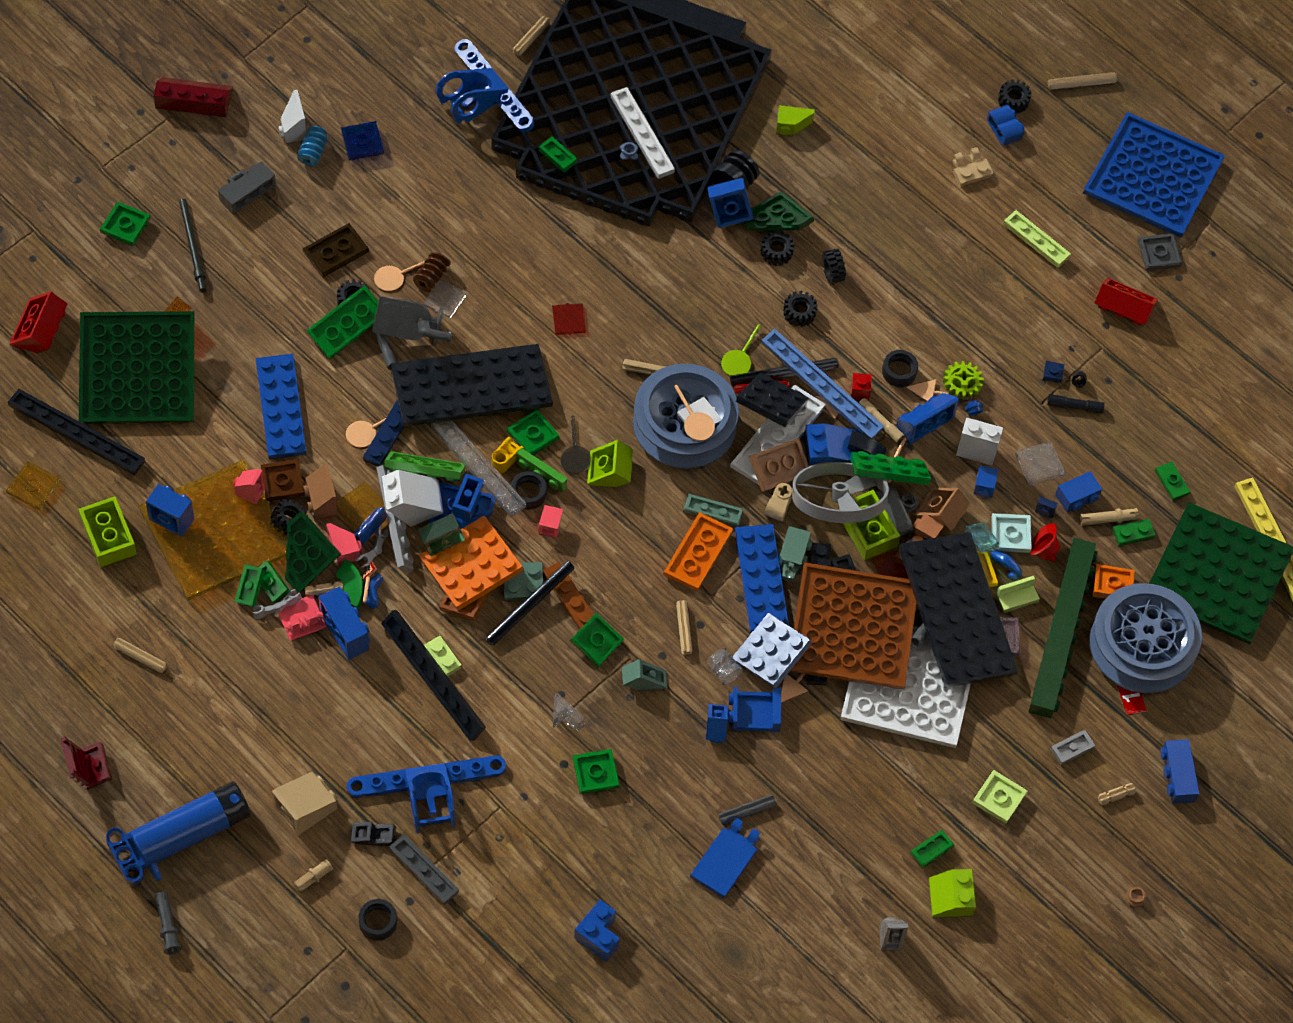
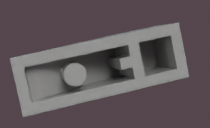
M894 917L881 920L879 926L881 950H901L908 930V924L902 919L896 920Z

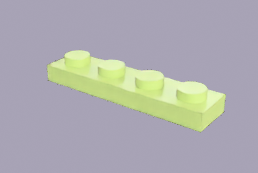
M1017 210L1004 220V226L1057 268L1070 258V252Z

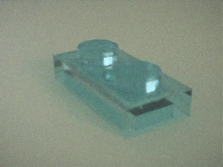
M984 522L966 526V533L971 532L974 544L981 553L999 549V541Z

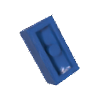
M383 507L376 508L354 532L356 541L360 540L361 545H364L373 535L375 529L386 520L387 516Z

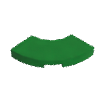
M345 559L336 573V577L342 581L343 590L348 593L351 606L359 609L364 596L362 576L358 569Z

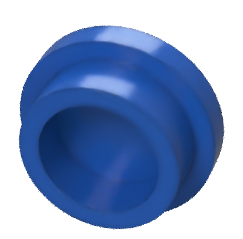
M975 400L967 403L968 406L965 407L968 415H976L983 412L982 408L984 406L983 403Z

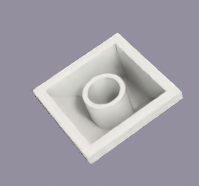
M298 90L293 91L281 117V126H278L280 137H284L285 143L304 140L306 134L305 117Z

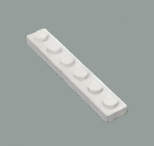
M626 87L612 92L611 99L657 178L659 179L674 173L675 168L629 89Z

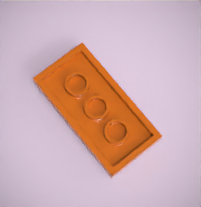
M699 512L664 570L663 575L698 592L733 533V528Z

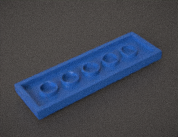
M293 354L256 358L268 459L307 455Z
M773 524L735 527L750 634L768 613L789 626Z

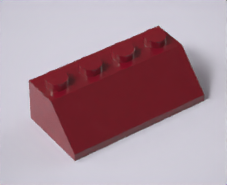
M161 77L156 83L153 95L155 108L227 117L233 86Z

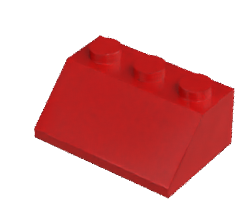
M1107 278L1102 283L1094 303L1098 305L1099 309L1104 311L1109 309L1114 311V314L1118 317H1128L1137 325H1145L1154 310L1158 298Z
M52 291L30 298L9 345L35 353L48 350L52 346L54 335L59 330L58 325L66 314L65 309L68 303Z

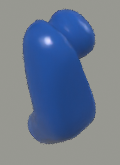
M996 550L991 553L992 560L1010 571L1008 574L1009 579L1016 581L1018 577L1022 576V570L1009 555Z
M378 573L369 582L366 604L371 609H375L379 605L377 589L384 580Z

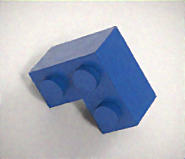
M600 899L575 928L574 939L605 962L619 948L620 938L608 930L615 921L616 911Z

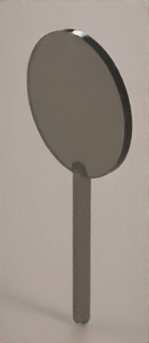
M572 415L573 446L563 452L561 465L568 473L578 474L584 472L589 467L591 456L585 448L577 446L575 416Z

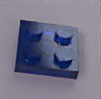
M376 121L341 127V134L349 161L384 154Z

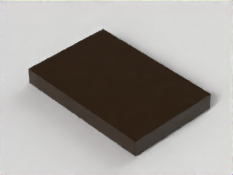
M350 223L303 248V253L322 278L369 252L368 246Z

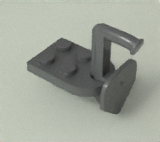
M384 295L379 296L372 332L409 340H417L424 336L433 338L432 344L436 346L438 339L446 340L447 342H450L452 339L451 331H440L443 317L442 307L439 308L437 317H431L427 307L421 303Z

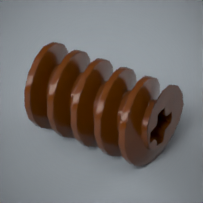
M431 252L413 277L416 287L424 292H431L430 288L436 286L435 283L439 282V277H442L443 272H446L447 267L451 265L450 260L441 253Z

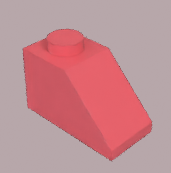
M263 470L243 471L240 477H236L233 483L235 496L257 504L265 490Z
M331 523L326 524L329 540L342 553L336 559L338 566L342 565L345 559L350 562L356 561V558L360 556V552L363 551L360 540L356 541L355 535Z

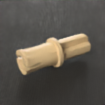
M325 859L315 868L308 869V873L296 880L294 884L301 892L314 882L318 883L321 877L333 870V867Z

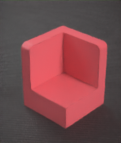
M544 505L539 522V534L558 537L563 509Z

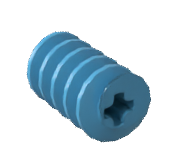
M310 126L307 129L297 156L301 163L311 167L318 166L323 149L326 146L325 143L328 141L327 133L323 128Z

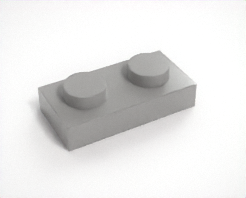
M1083 730L1051 746L1050 750L1059 764L1063 765L1093 750L1095 744L1087 732Z

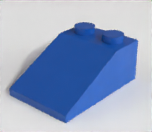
M829 424L806 425L804 441L809 466L824 462L851 463V453H858L857 451L847 449L852 430L854 429Z

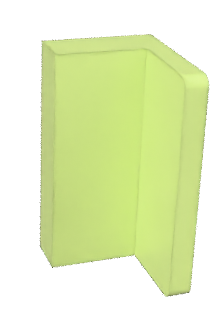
M1034 576L1005 584L998 588L996 599L1003 613L1039 602L1040 598L1034 588Z

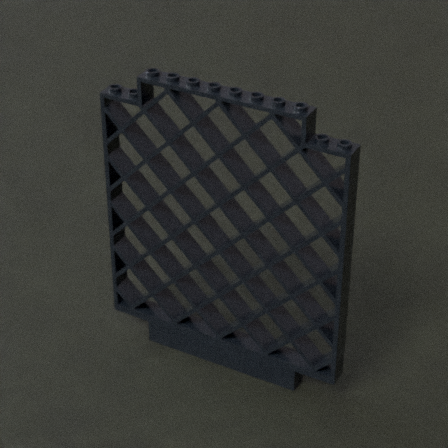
M565 0L517 89L515 97L523 106L537 102L542 115L533 118L534 126L529 132L549 127L554 139L568 151L570 147L590 142L595 155L577 160V163L564 173L558 167L544 170L539 160V157L544 156L539 151V146L543 143L533 146L527 135L529 132H520L514 124L509 125L511 120L506 114H504L491 138V149L498 153L509 155L514 159H520L516 166V178L523 182L532 183L539 188H545L556 194H562L572 200H578L586 203L588 206L600 208L607 213H613L621 218L630 219L640 225L650 227L658 210L664 214H670L678 217L680 220L692 223L712 182V171L721 163L771 60L772 49L743 39L747 22L686 0ZM588 5L593 17L573 23L568 11ZM598 5L612 9V11L602 14ZM628 19L634 31L613 37L608 25ZM638 19L654 25L642 28ZM600 28L605 40L585 46L579 34ZM669 34L674 46L654 52L649 39ZM679 34L693 38V40L683 43ZM571 37L577 49L556 55L551 44ZM640 43L646 55L625 61L620 49ZM709 48L714 61L695 66L689 54ZM719 48L735 54L723 57ZM612 52L617 64L597 70L591 58ZM680 57L686 69L666 76L660 63ZM583 60L589 73L568 79L562 67ZM750 63L755 75L736 81L730 68ZM652 66L658 78L637 84L632 72ZM554 70L560 82L538 88L534 76ZM721 72L727 84L707 90L701 78ZM624 76L631 95L636 100L645 119L675 168L673 175L678 185L660 191L656 190L651 180L656 175L650 165L644 166L639 156V153H642L636 141L632 142L626 130L629 128L624 119L620 118L611 99V93H608L603 81ZM693 81L698 93L678 99L673 87ZM595 84L600 97L579 103L574 90ZM664 90L670 102L649 108L644 96ZM566 93L572 106L550 112L545 100ZM733 95L739 108L719 114L714 101ZM705 104L711 117L690 123L685 111ZM606 108L612 121L591 127L586 114ZM676 114L682 127L662 133L656 120ZM577 117L583 130L562 137L556 124ZM525 120V122L523 121L521 125L524 126L528 124L529 121ZM731 124V126H730V128H729V130H728L727 127H726V125ZM717 129L723 142L703 148L697 135ZM618 132L624 144L631 142L638 146L636 151L638 158L632 160L637 170L615 176L609 163L620 160L622 150L620 147L603 151L598 138ZM519 136L524 147L505 140ZM688 138L695 151L674 157L668 144ZM714 158L713 163L711 164L709 159ZM529 160H531L536 171L525 168ZM701 162L707 175L686 182L680 168ZM601 166L607 179L586 186L580 172ZM572 175L577 186L558 179ZM643 181L649 194L628 201L622 187ZM613 190L618 201L601 196L600 194ZM698 191L696 197L694 198L692 193ZM684 196L690 208L670 200ZM651 207L649 213L642 211V209Z

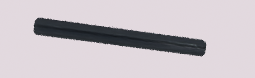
M836 357L812 361L822 371L836 369L839 366ZM787 366L731 375L730 383L731 386L749 384L759 373L769 375L772 379L795 376L796 374Z
M566 561L486 637L487 642L490 645H495L575 569L574 565Z

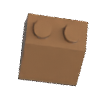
M324 464L306 477V485L303 486L305 497L310 499V502H307L309 513L314 514L315 520L338 515L336 495L328 464Z
M932 487L913 516L916 519H921L924 514H927L944 524L943 531H952L959 519L965 514L970 502L959 488Z

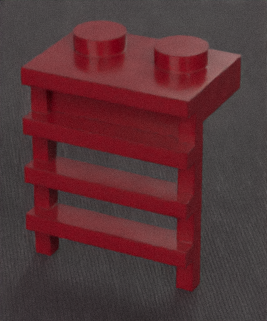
M62 738L61 743L71 779L74 778L76 783L80 782V785L85 786L86 790L112 780L103 743L98 742L81 749L68 738Z

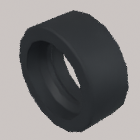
M895 350L886 355L883 361L882 374L889 384L904 387L910 385L915 380L918 372V361L912 353L906 350ZM895 361H903L911 367V372L904 376L896 375L889 369V365Z
M526 471L515 476L512 480L510 491L515 505L529 510L543 504L547 495V485L541 475L536 472ZM530 482L539 486L540 493L534 498H524L518 494L517 489L519 485Z
M370 900L359 911V928L367 938L376 941L385 940L396 930L398 923L397 913L394 906L387 900ZM381 909L389 914L390 922L386 928L374 930L368 927L366 916L372 910Z

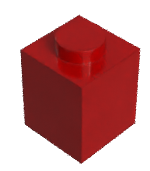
M853 373L850 396L855 401H861L863 398L869 401L872 374Z

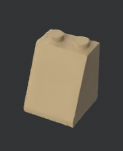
M313 772L272 790L274 808L297 836L337 809L336 801L338 799L333 791H328L325 788L323 779L320 776L316 777Z

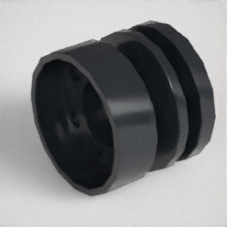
M732 150L723 159V162L712 171L711 177L715 185L743 178L747 190L759 177L760 171L756 162L749 155L740 150Z

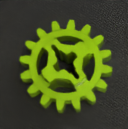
M962 361L961 365L957 362H954V366L949 365L948 370L944 372L942 383H945L944 389H949V395L954 393L957 398L961 396L962 400L965 399V396H968L969 399H972L973 394L977 396L978 392L982 390L984 378L981 377L982 371L977 372L978 366L971 367V362L965 365L964 361Z

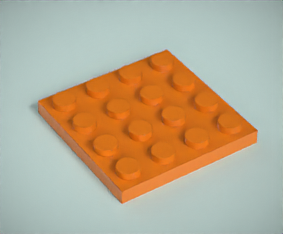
M482 516L419 555L422 563L457 611L524 571L523 566L485 516Z

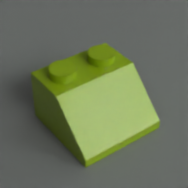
M615 440L590 450L587 484L592 486L619 487L631 482L633 448L619 440Z
M952 869L929 878L932 917L973 916L976 905L972 869Z

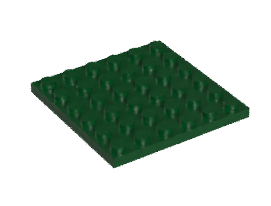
M194 311L80 312L79 422L83 424L194 422Z
M1188 502L1149 584L1168 588L1184 598L1195 611L1201 624L1251 644L1293 554V546Z

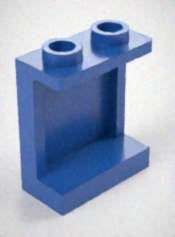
M733 687V693H729V705H732V711H729L728 722L732 723V730L780 732L781 688H773L772 693L743 692L738 691V687Z

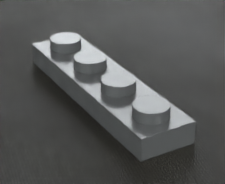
M402 835L389 847V851L443 905L447 904L459 893V889L405 835Z

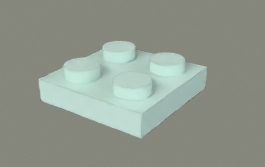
M992 513V551L1030 553V515Z

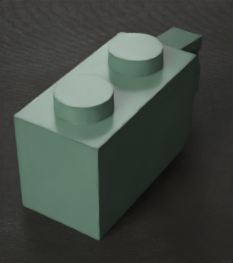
M791 526L788 527L779 560L780 568L783 569V580L793 582L796 574H800L804 562L807 563L808 556H805L806 551L811 550L813 542L810 539L811 532Z

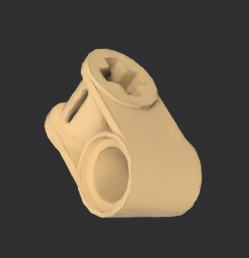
M780 483L777 485L766 506L765 516L783 522L792 498V488L789 484Z

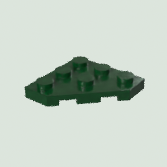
M780 191L752 208L754 219L741 222L740 224L748 230H801L813 223L814 217Z
M303 511L287 524L288 539L286 544L285 580L293 589H296L297 593H301L306 586L314 581L342 554Z

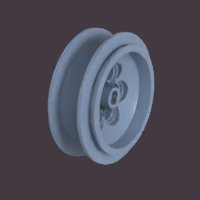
M675 364L664 367L651 374L642 383L637 392L633 417L635 436L644 451L662 464L683 469L708 465L724 455L733 443L739 414V406L735 402L737 397L730 384L722 376L709 368L695 364ZM675 385H678L689 405L705 397L709 404L715 407V411L722 420L719 424L715 425L714 433L709 439L696 441L686 437L688 435L684 429V422L677 414L679 410L685 408V405L677 393Z
M1147 583L1128 585L1110 594L1101 604L1090 632L1091 653L1101 672L1118 686L1139 693L1161 692L1179 684L1190 672L1202 642L1201 625L1189 603L1168 588ZM1129 619L1135 620L1137 623H1133ZM1158 645L1164 646L1165 649L1160 648Z

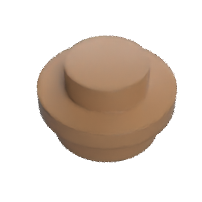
M1132 887L1126 893V901L1133 907H1140L1146 901V894L1143 889Z

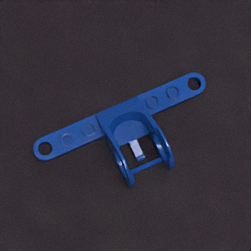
M467 39L457 42L455 51L469 70L447 73L439 80L435 89L436 96L442 105L447 101H450L452 104L451 114L455 122L459 124L465 120L466 123H469L497 103L520 132L526 133V131H531V128L534 126L532 116L476 47ZM462 46H468L466 50L461 51ZM454 78L461 79V86L456 92L450 95L443 94V87L449 80ZM477 102L475 108L467 114L459 107L462 104L464 108H468ZM525 120H526V121H527V120L529 121L528 124H526V125H524V126L521 125V124L523 123V121H524V122H525Z
M495 755L356 776L347 782V792L351 797L360 798L408 791L416 833H420L419 826L451 822V826L454 828L456 827V819L450 784L481 780L488 777H499L506 770V762L501 756ZM493 762H498L502 767L499 770H493L490 766ZM354 783H360L363 786L360 791H353L351 787ZM446 796L449 816L419 820L416 800L427 799L429 815L436 814L434 798Z

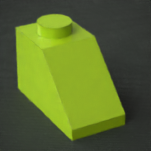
M779 105L776 133L795 135L813 123L815 109Z

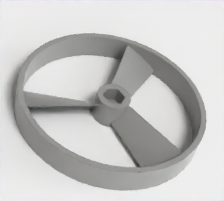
M824 462L806 467L794 477L792 499L802 512L816 519L834 523H855L874 518L885 510L888 503L889 487L884 479L855 476L852 463ZM823 475L853 476L846 482L834 483L832 489L803 483L811 478ZM799 486H806L832 492L831 498L838 502L840 510L821 507L807 501L798 493L797 488ZM877 486L884 496L880 501L871 506L860 509L850 496Z

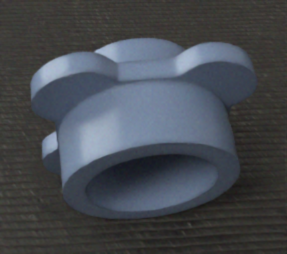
M627 142L620 146L622 150L620 154L621 159L636 160L638 158L636 153L638 146L636 144Z

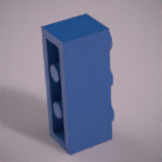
M1189 739L1165 741L1163 748L1160 749L1161 760L1165 762L1163 771L1164 777L1168 779V796H1171L1172 803L1196 802L1199 796V789Z

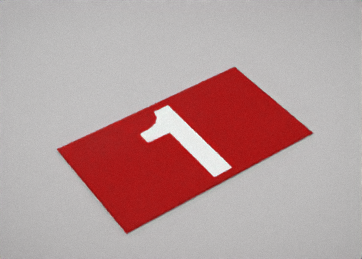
M1117 685L1126 715L1147 711L1141 693L1130 691Z

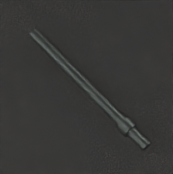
M180 199L179 203L195 270L193 274L195 281L198 283L199 292L203 293L207 291L205 285L206 276L201 267L187 200Z

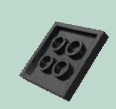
M759 373L737 396L735 402L786 427L806 406L809 398L803 395V393L787 387L786 384L772 379L769 375Z

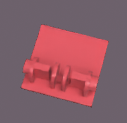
M313 595L302 598L300 602L287 606L282 612L278 613L290 641L327 628L323 613L319 611Z

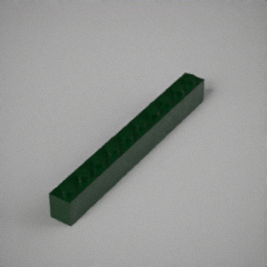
M1074 538L1071 544L1029 713L1051 719L1053 712H1058L1060 701H1057V697L1062 695L1064 684H1061L1062 678L1066 679L1069 667H1065L1066 661L1070 662L1073 651L1070 650V646L1075 644L1077 634L1074 633V630L1079 628L1081 617L1078 614L1079 611L1083 612L1085 600H1082L1083 595H1087L1090 584L1086 583L1087 578L1091 579L1094 568L1091 567V563H1095L1098 551H1095L1096 543Z

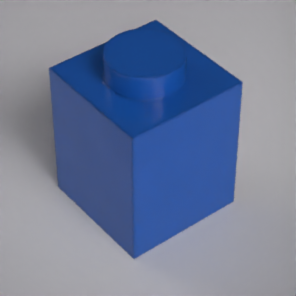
M979 466L973 494L984 498H992L998 469Z

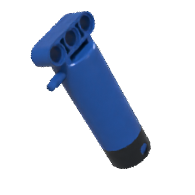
M232 781L126 834L119 828H111L106 834V843L127 884L132 886L140 884L143 880V870L148 867L155 879L159 881L162 879L156 863L249 818L251 812L236 782ZM112 835H119L121 840L118 843H113L110 841V837ZM125 852L130 855V858L127 861H122L119 859V855ZM135 870L140 875L136 879H131L128 873Z

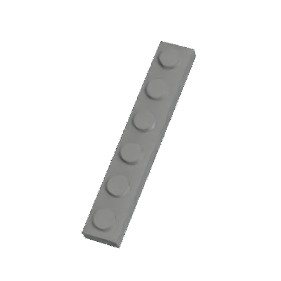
M381 465L376 468L397 568L408 574L414 571L412 565L414 560L409 551L410 542L405 532L406 524L386 509L382 476L393 471Z

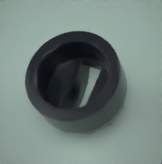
M1083 371L1075 372L1072 376V384L1076 387L1086 385L1087 375Z

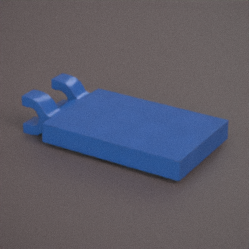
M737 817L729 831L723 827L690 874V878L723 899L756 854L757 848L754 845L760 835V832L754 828L747 839L740 835L739 832L743 827V821Z

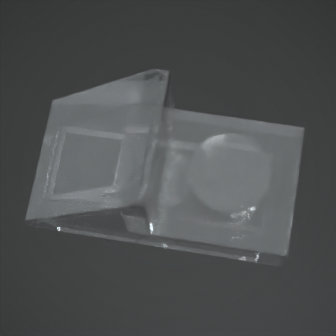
M558 693L554 694L553 728L565 719L566 724L570 728L574 727L579 732L584 727L585 718Z

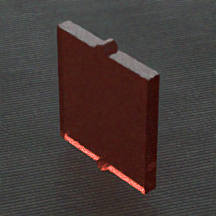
M583 303L552 305L555 335L586 333Z
M899 550L887 551L883 555L872 558L879 575L909 579L905 566L894 562V555Z

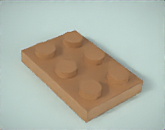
M799 438L749 456L762 492L777 487L780 483L793 481L794 477L801 470L809 467Z

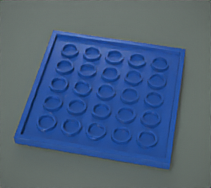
M1127 112L1086 184L1083 194L1182 238L1225 155Z

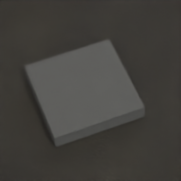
M1174 233L1138 237L1137 242L1146 271L1182 266Z

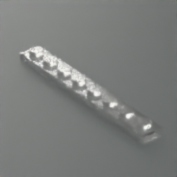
M452 420L428 424L475 477L484 480L485 489L510 516L526 508V502Z

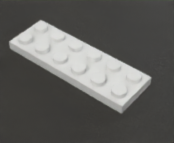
M796 385L791 389L799 391L809 398L806 406L786 427L767 418L731 463L732 469L758 485L759 483L749 456L797 438L800 440L804 435L805 426L812 424L825 408V403Z

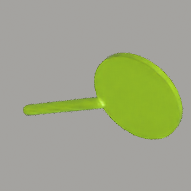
M757 325L742 351L731 350L723 356L721 366L727 375L731 376L749 372L751 359L745 352L761 325Z

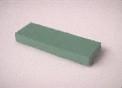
M688 494L683 513L697 516L700 512L725 525L739 527L744 509Z

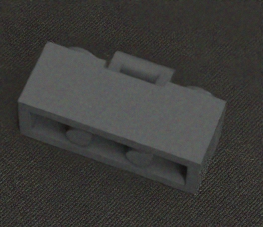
M262 161L252 165L247 170V173L241 169L227 179L229 184L223 185L218 190L219 200L234 215L276 186L275 174Z

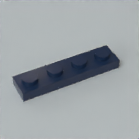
M398 400L363 455V461L376 467L383 464L404 429Z

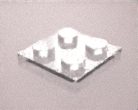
M1051 441L1021 449L1015 453L1029 486L1065 475L1063 466Z

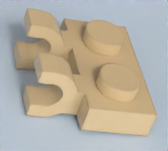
M978 147L970 150L971 154L968 157L972 163L967 165L964 164L961 152L954 154L955 159L952 162L956 168L953 170V174L960 187L993 177L994 173L987 159L981 160Z

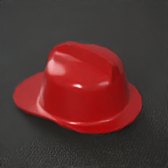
M1054 523L1045 525L1036 533L1032 542V556L1037 555L1042 560L1055 561L1061 544L1056 536L1057 526Z

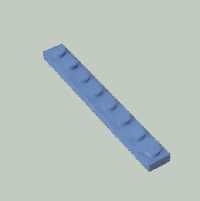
M775 328L762 339L761 344L860 433L874 438L883 430L884 426Z

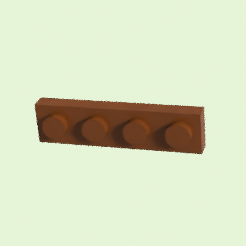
M560 562L543 570L546 580L562 566ZM569 576L553 589L580 630L594 615Z

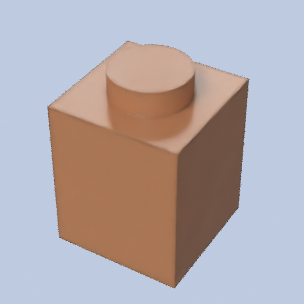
M924 514L921 519L918 518L913 525L915 529L914 534L926 539L938 538L943 533L944 524Z

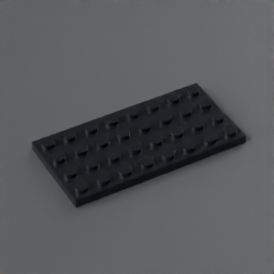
M539 344L391 363V372L403 427L553 407Z
M971 532L900 544L898 548L944 687L948 688L1016 675L1018 669Z

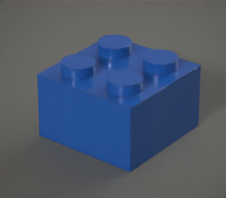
M743 178L708 187L709 199L718 228L754 219Z
M158 484L146 500L149 520L181 537L195 520L191 499L186 495L177 494L169 486L164 487Z

